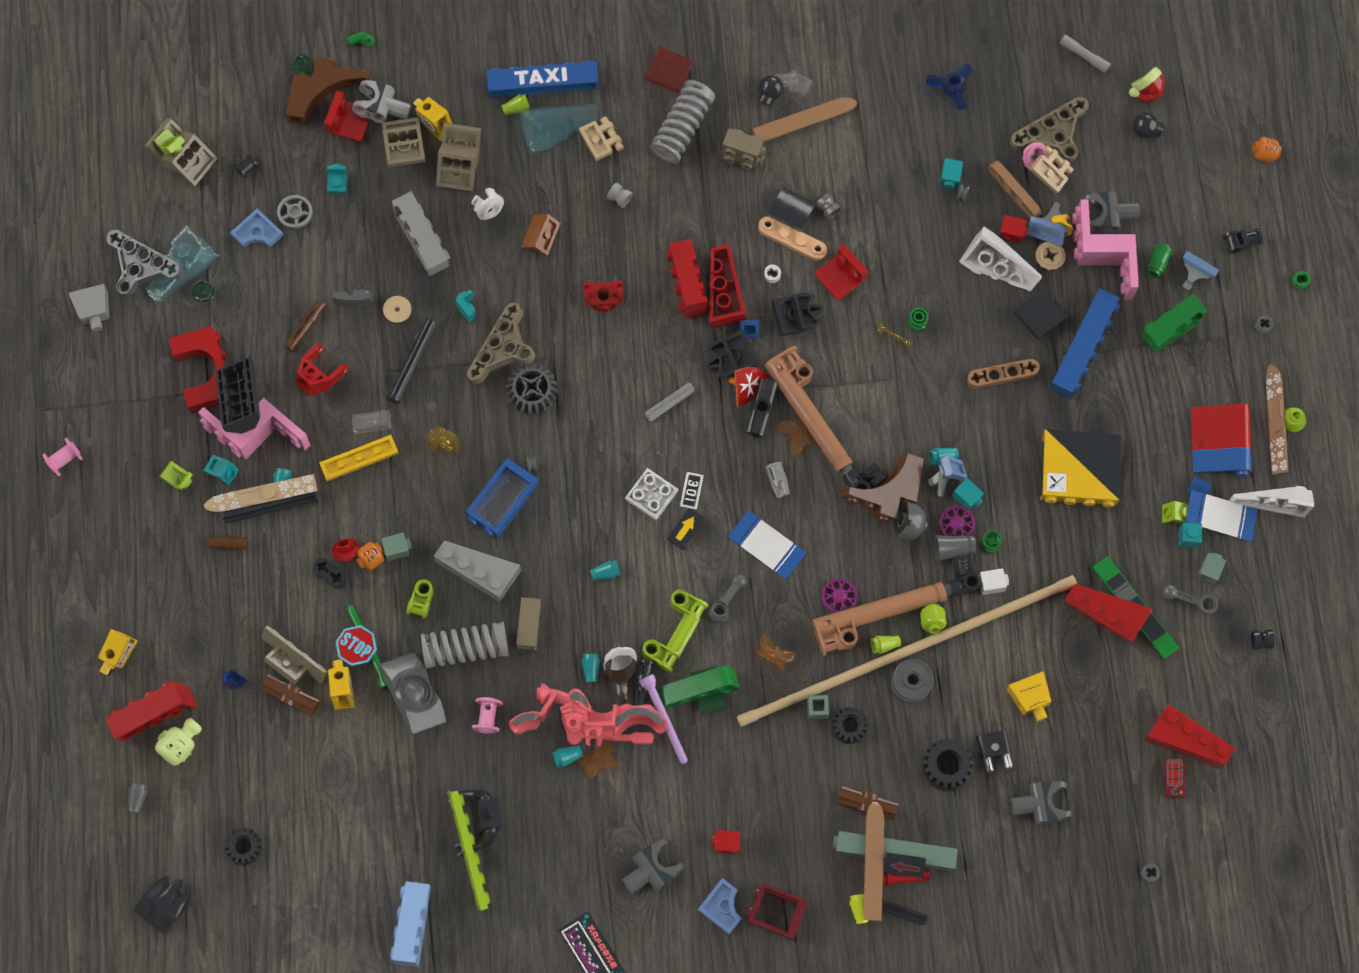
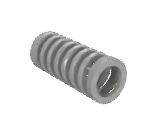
M688 80L685 83V88L681 90L680 96L677 97L676 104L672 106L671 112L667 115V120L662 123L658 136L653 139L650 145L651 151L656 156L669 163L676 164L680 161L681 155L679 153L686 151L684 145L690 143L689 137L695 135L693 129H697L699 127L698 121L704 119L702 113L708 111L707 105H711L715 99L711 89L694 80Z
M504 621L491 625L492 641L486 624L481 626V640L477 627H471V643L467 629L462 627L460 630L461 646L455 629L450 630V646L446 632L444 630L440 631V649L434 632L429 634V638L428 634H421L426 669L436 666L435 657L439 666L445 665L446 657L449 664L454 665L456 654L460 663L466 662L467 654L470 661H476L477 651L480 659L485 660L487 658V648L491 658H496L497 654L503 657L509 656Z

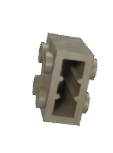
M729 128L722 144L721 159L728 164L740 165L745 170L756 171L758 165H762L765 157L764 152L766 148L763 147L764 140L756 135L750 136L739 129Z

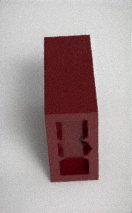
M762 884L761 888L757 887L753 899H756L754 907H749L746 915L749 918L748 924L793 941L808 901L766 884ZM764 893L797 905L788 932L755 919Z

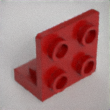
M336 91L324 122L326 132L362 142L370 120L356 115L352 110L354 103L346 101L344 93Z
M844 244L838 248L837 256L815 272L817 279L837 301L864 282L868 274V270Z

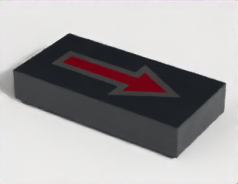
M886 852L883 872L923 878L926 858Z

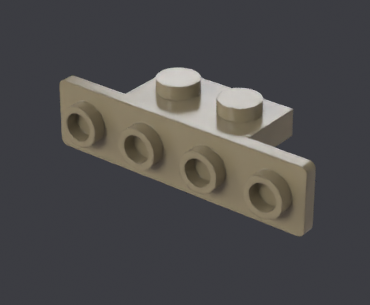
M269 626L264 628L261 638L274 648L265 657V663L293 684L306 673L320 684L325 681L327 671L322 665L313 661L306 653L296 648L292 642L279 635L276 630Z

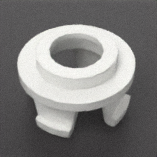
M493 188L485 189L489 197L486 200L481 199L477 195L472 200V204L475 206L474 211L477 212V216L481 220L495 217L503 207V198L497 195Z

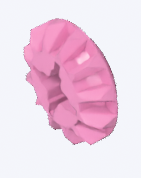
M1039 142L1031 143L1023 151L1022 160L1025 163L1024 166L1029 170L1035 162V159L1030 158L1035 155V152L1037 156L1044 155L1047 157V154L1043 151L1044 144Z

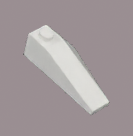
M983 227L976 235L959 261L974 273L980 275L982 273L991 276L992 279H1000L1009 282L1010 285L1029 291L1042 278L1032 266L986 227Z
M1303 486L1233 494L1229 499L1231 502L1247 507L1298 517H1305L1314 507L1312 491L1306 490Z

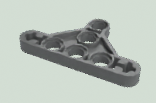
M112 230L108 233V244L118 251L122 275L116 284V289L123 296H131L138 285L164 275L172 280H178L183 275V267L172 259L119 230ZM118 237L123 241L122 243H119L115 241L114 238ZM134 242L133 250L127 251L128 244ZM145 250H148V252H149L148 257L145 258V259H142V258H141L142 252L145 251ZM162 258L163 264L160 267H156L157 259ZM138 266V274L132 275V269ZM168 266L176 269V272L174 273L168 270ZM125 283H129V289L126 292H123V285Z

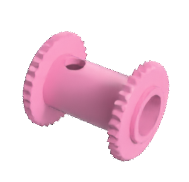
M68 438L64 439L67 445L49 458L45 453L43 454L44 461L48 467L58 476L61 475L58 470L76 456L82 460L80 451Z
M489 697L477 698L475 702L481 704L478 725H472V729L487 734L498 733L500 729L494 727L496 707L502 706L503 702Z

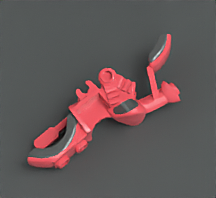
M541 683V688H537V699H540V704L546 702L540 713L534 711L525 712L509 721L510 729L517 735L529 730H536L540 722L545 720L555 703L564 705L560 707L568 742L571 745H578L582 739H585L587 746H590L591 739L598 741L597 746L602 745V740L651 745L654 741L652 733L634 732L631 735L622 733L628 727L636 724L647 725L659 734L668 729V723L665 718L651 705H613L612 711L598 713L591 709L589 701L581 690L575 688L567 693L551 689L544 683Z

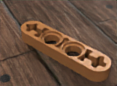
M995 161L988 166L992 176L1030 219L1032 216L1038 218L1042 214L1036 202L999 161Z
M1026 359L976 369L969 373L967 383L971 388L978 389L1033 378L1038 374L1040 365L1034 359ZM1028 365L1035 367L1033 372L1027 369ZM1020 366H1022V370H1023V369H1027V370H1024V371H1023V374H1021V367H1020ZM1009 368H1015L1018 374L1016 376H1010L1007 373V370ZM995 371L999 374V378L992 380L989 377V373ZM973 376H976L977 378H982L979 379L978 383H976L975 380H972Z

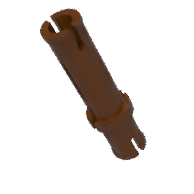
M316 300L309 312L303 315L304 319L284 344L287 349L295 352L313 324L318 322V317L327 307L323 302Z

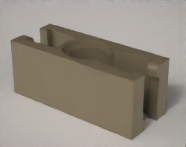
M521 597L516 642L517 649L537 650L541 599Z

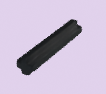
M882 900V912L925 925L927 920L926 914Z

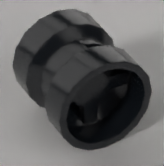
M876 463L871 464L861 474L865 480L870 482L872 489L878 487L888 478L885 473H881Z
M1267 629L1264 632L1258 630L1251 631L1250 640L1253 650H1260L1262 647L1266 649L1274 648L1275 638L1272 629Z

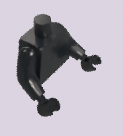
M480 789L464 790L461 793L458 791L459 794L463 795L464 801H472L469 803L475 836V844L472 845L473 851L489 847L501 828L497 798L492 799L490 793ZM456 844L454 849H461V852L456 855L464 857L461 844Z

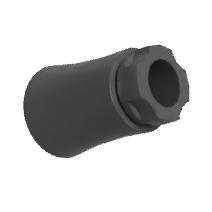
M934 535L933 551L935 560L938 562L951 558L975 555V538L973 536L967 537L966 535Z

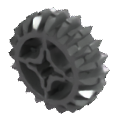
M533 364L532 368L525 365V370L519 367V373L512 372L513 378H508L510 384L506 385V389L509 390L507 397H511L509 399L510 403H515V409L521 407L522 413L528 409V414H531L532 410L539 414L540 408L546 411L545 405L552 406L550 400H556L554 394L558 393V389L555 388L557 382L553 381L554 375H549L550 371L548 369L543 371L542 365L536 369V364ZM528 377H536L532 380L527 379ZM543 381L548 387L545 395L540 390ZM519 383L524 388L521 397L516 392ZM532 398L537 399V401H528V400H530V399H532Z

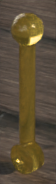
M879 323L877 325L878 331H884L888 333L889 335L904 342L906 346L912 345V341L910 339L906 340L903 337L895 334L894 332L886 329L882 323Z

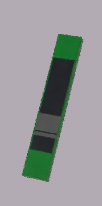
M1108 556L1092 567V570L1113 596L1147 607ZM1151 612L1140 631L1159 656L1165 660L1176 652L1179 646Z

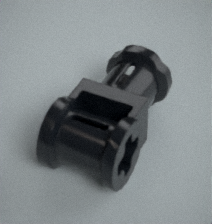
M1259 228L1246 233L1245 230H1234L1222 236L1228 246V254L1246 250L1249 245L1256 243L1260 245L1263 242L1262 233Z

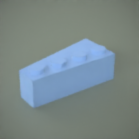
M406 881L405 886L401 887L400 898H402V904L398 906L397 918L399 920L398 926H395L394 929L395 942L390 955V959L394 964L419 967L431 891L430 884Z

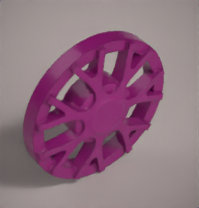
M951 506L941 514L939 528L944 536H951L952 534L956 536V532L961 531L962 536L965 533L968 537L974 531L975 518L967 508ZM951 510L955 514L952 518L947 513ZM958 510L964 511L962 517L957 515ZM970 516L971 522L965 523L964 518ZM948 519L950 522L949 524H942V520ZM964 526L971 528L969 533L963 530ZM949 527L953 530L950 535L945 532Z
M837 578L829 581L824 586L821 598L825 608L832 613L840 612L835 610L836 604L841 605V611H843V607L846 610L855 607L858 593L850 581ZM838 582L840 588L835 589L833 583ZM844 584L850 586L847 591L842 589ZM827 588L833 591L832 595L825 593ZM847 593H854L855 598H848ZM832 598L833 603L828 605L826 600ZM846 600L852 604L851 607L847 608L845 606Z

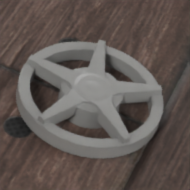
M291 195L284 198L277 208L280 222L288 228L298 229L305 226L310 221L313 213L310 202L300 195ZM292 199L300 200L298 204L289 205L287 201ZM303 201L308 205L309 212L302 211ZM285 205L287 207V214L281 217V208ZM301 216H308L306 220L298 224V219ZM291 218L295 220V224H289L284 220Z

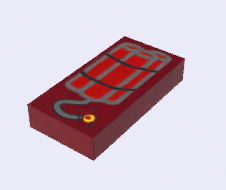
M1164 758L1165 797H1186L1185 758Z

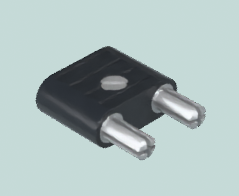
M1006 730L976 736L981 760H984L987 772L993 771L991 759L1003 756L1006 768L1012 767L1010 758L1012 752Z

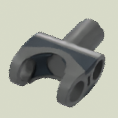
M1098 192L1088 194L1082 198V200H1088L1089 206L1096 208L1101 215L1099 218L1090 221V232H1116L1121 229L1120 220L1139 219L1140 217L1138 202L1118 203L1116 192Z
M1063 781L1033 783L1029 785L1031 796L1010 798L1012 815L1034 813L1036 825L1055 823L1072 817L1071 811L1060 810L1052 803L1053 793L1067 789V783Z
M665 839L647 846L632 858L639 868L622 879L623 884L631 894L647 883H650L653 889L658 891L671 882L684 869L682 863L675 867H664L659 864L657 856L661 849L668 844Z

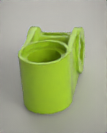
M423 579L416 583L407 606L406 614L413 613L426 619L434 595L433 586L428 580ZM428 586L429 591L426 594H421L419 592L420 588Z

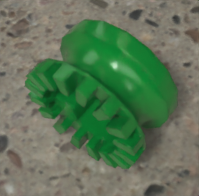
M1299 271L1293 277L1292 284L1296 289L1303 290L1309 285L1311 277L1307 272ZM1297 277L1306 279V283H1299Z

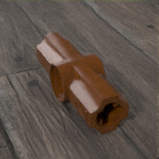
M269 674L261 683L260 690L277 698L279 702L290 708L294 707L313 716L319 707V700L302 692L300 688L287 682L286 684Z
M843 786L837 800L838 804L854 808L857 812L867 815V810L871 803L878 802L883 810L884 818L892 821L895 819L899 805L895 802L879 798L874 793L867 791L859 792Z

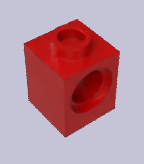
M1005 215L999 237L1002 240L1020 244L1022 238L1027 236L1029 228L1025 227L1027 220Z
M716 830V835H712L711 847H715L714 853L738 855L740 832Z

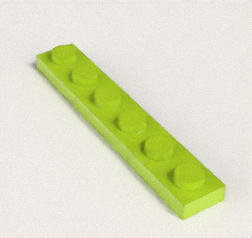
M458 791L449 792L448 796L477 909L480 911L488 909L487 904L490 903L488 892H484L482 884H485L483 873L478 870L477 865L480 864L477 852L474 853L473 851L474 837L467 828L470 822L467 813L464 814L463 812L464 798Z

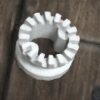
M769 265L764 271V277L770 283L778 282L781 278V270L776 265ZM772 270L773 272L777 271L778 275L773 278V276H768L767 273Z

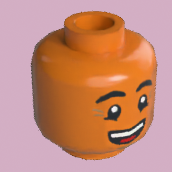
M1261 137L1258 141L1254 142L1252 152H1254V157L1257 160L1272 163L1279 158L1281 146H1279L1277 140Z
M368 542L357 551L358 558L355 560L361 569L365 567L367 570H373L384 562L383 556L385 553L377 542L375 544Z

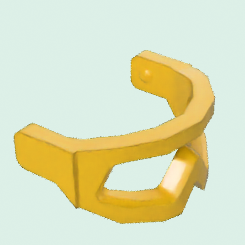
M1063 214L1051 218L1053 224L1061 223L1062 226L1067 227L1066 236L1071 235L1072 231H1074L1072 225L1067 223L1070 219L1069 215Z

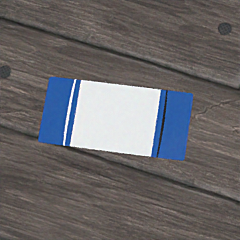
M1191 490L1186 522L1202 524L1204 528L1252 542L1258 510Z
M750 511L745 513L728 535L730 539L785 579L788 578L806 554L804 550Z

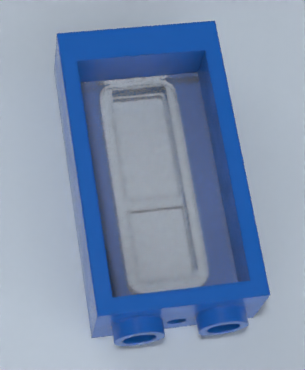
M507 458L466 511L467 520L474 526L479 525L482 527L483 532L488 536L499 538L539 485L538 479Z

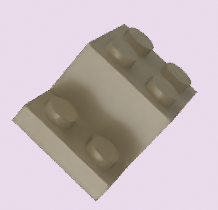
M419 117L382 123L388 167L425 162Z
M167 118L145 144V147L168 170L180 173L192 186L197 185L218 159L195 134L183 131L171 118ZM165 129H169L174 136H181L185 140L181 145L183 148L176 154L165 155L154 142V139Z
M444 123L442 144L438 152L436 186L473 191L475 170L479 162L481 128Z

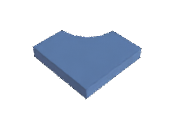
M259 209L252 212L230 232V235L242 247L256 242L271 247L284 235Z
M722 878L698 908V911L730 935L742 918L737 914L734 906V898L738 890Z

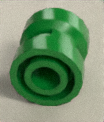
M915 308L911 311L908 320V326L911 330L920 332L926 327L928 321L927 311L922 308Z
M990 530L984 534L981 540V548L984 552L989 554L997 552L1002 543L1000 533Z

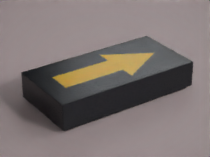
M688 508L667 540L684 550L705 518L691 508Z

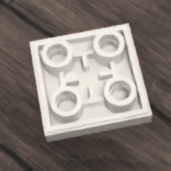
M647 468L627 494L625 500L657 521L677 494L678 488Z

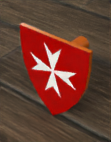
M746 367L734 371L735 377H730L729 383L736 386L737 407L752 401L758 394L761 380L769 379L770 376L756 367Z

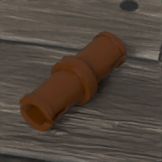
M226 535V537L209 536L208 548L226 549V551L231 549L248 550L249 538L231 537V535Z

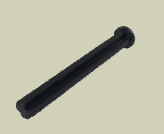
M426 319L390 394L386 395L388 401L400 404L399 399L436 325L434 319Z
M317 492L225 512L222 514L224 523L228 524L315 501L319 503Z

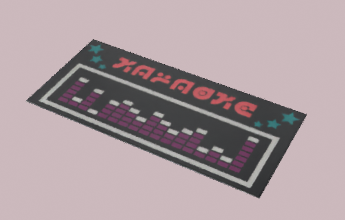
M588 911L558 930L584 973H626Z

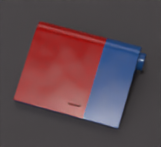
M1247 404L1191 407L1193 473L1232 471L1234 474H1237V477H1247L1248 474L1252 473L1250 406Z

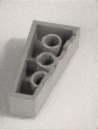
M412 191L393 200L394 215L428 275L431 276L449 267L448 259H450V256L446 249H442L437 233L434 234L431 222L425 217L424 211L415 199Z
M445 540L434 555L437 564L498 602H501L521 572L519 564Z

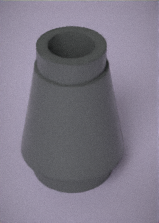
M131 783L128 791V811L140 813L148 793L147 785Z

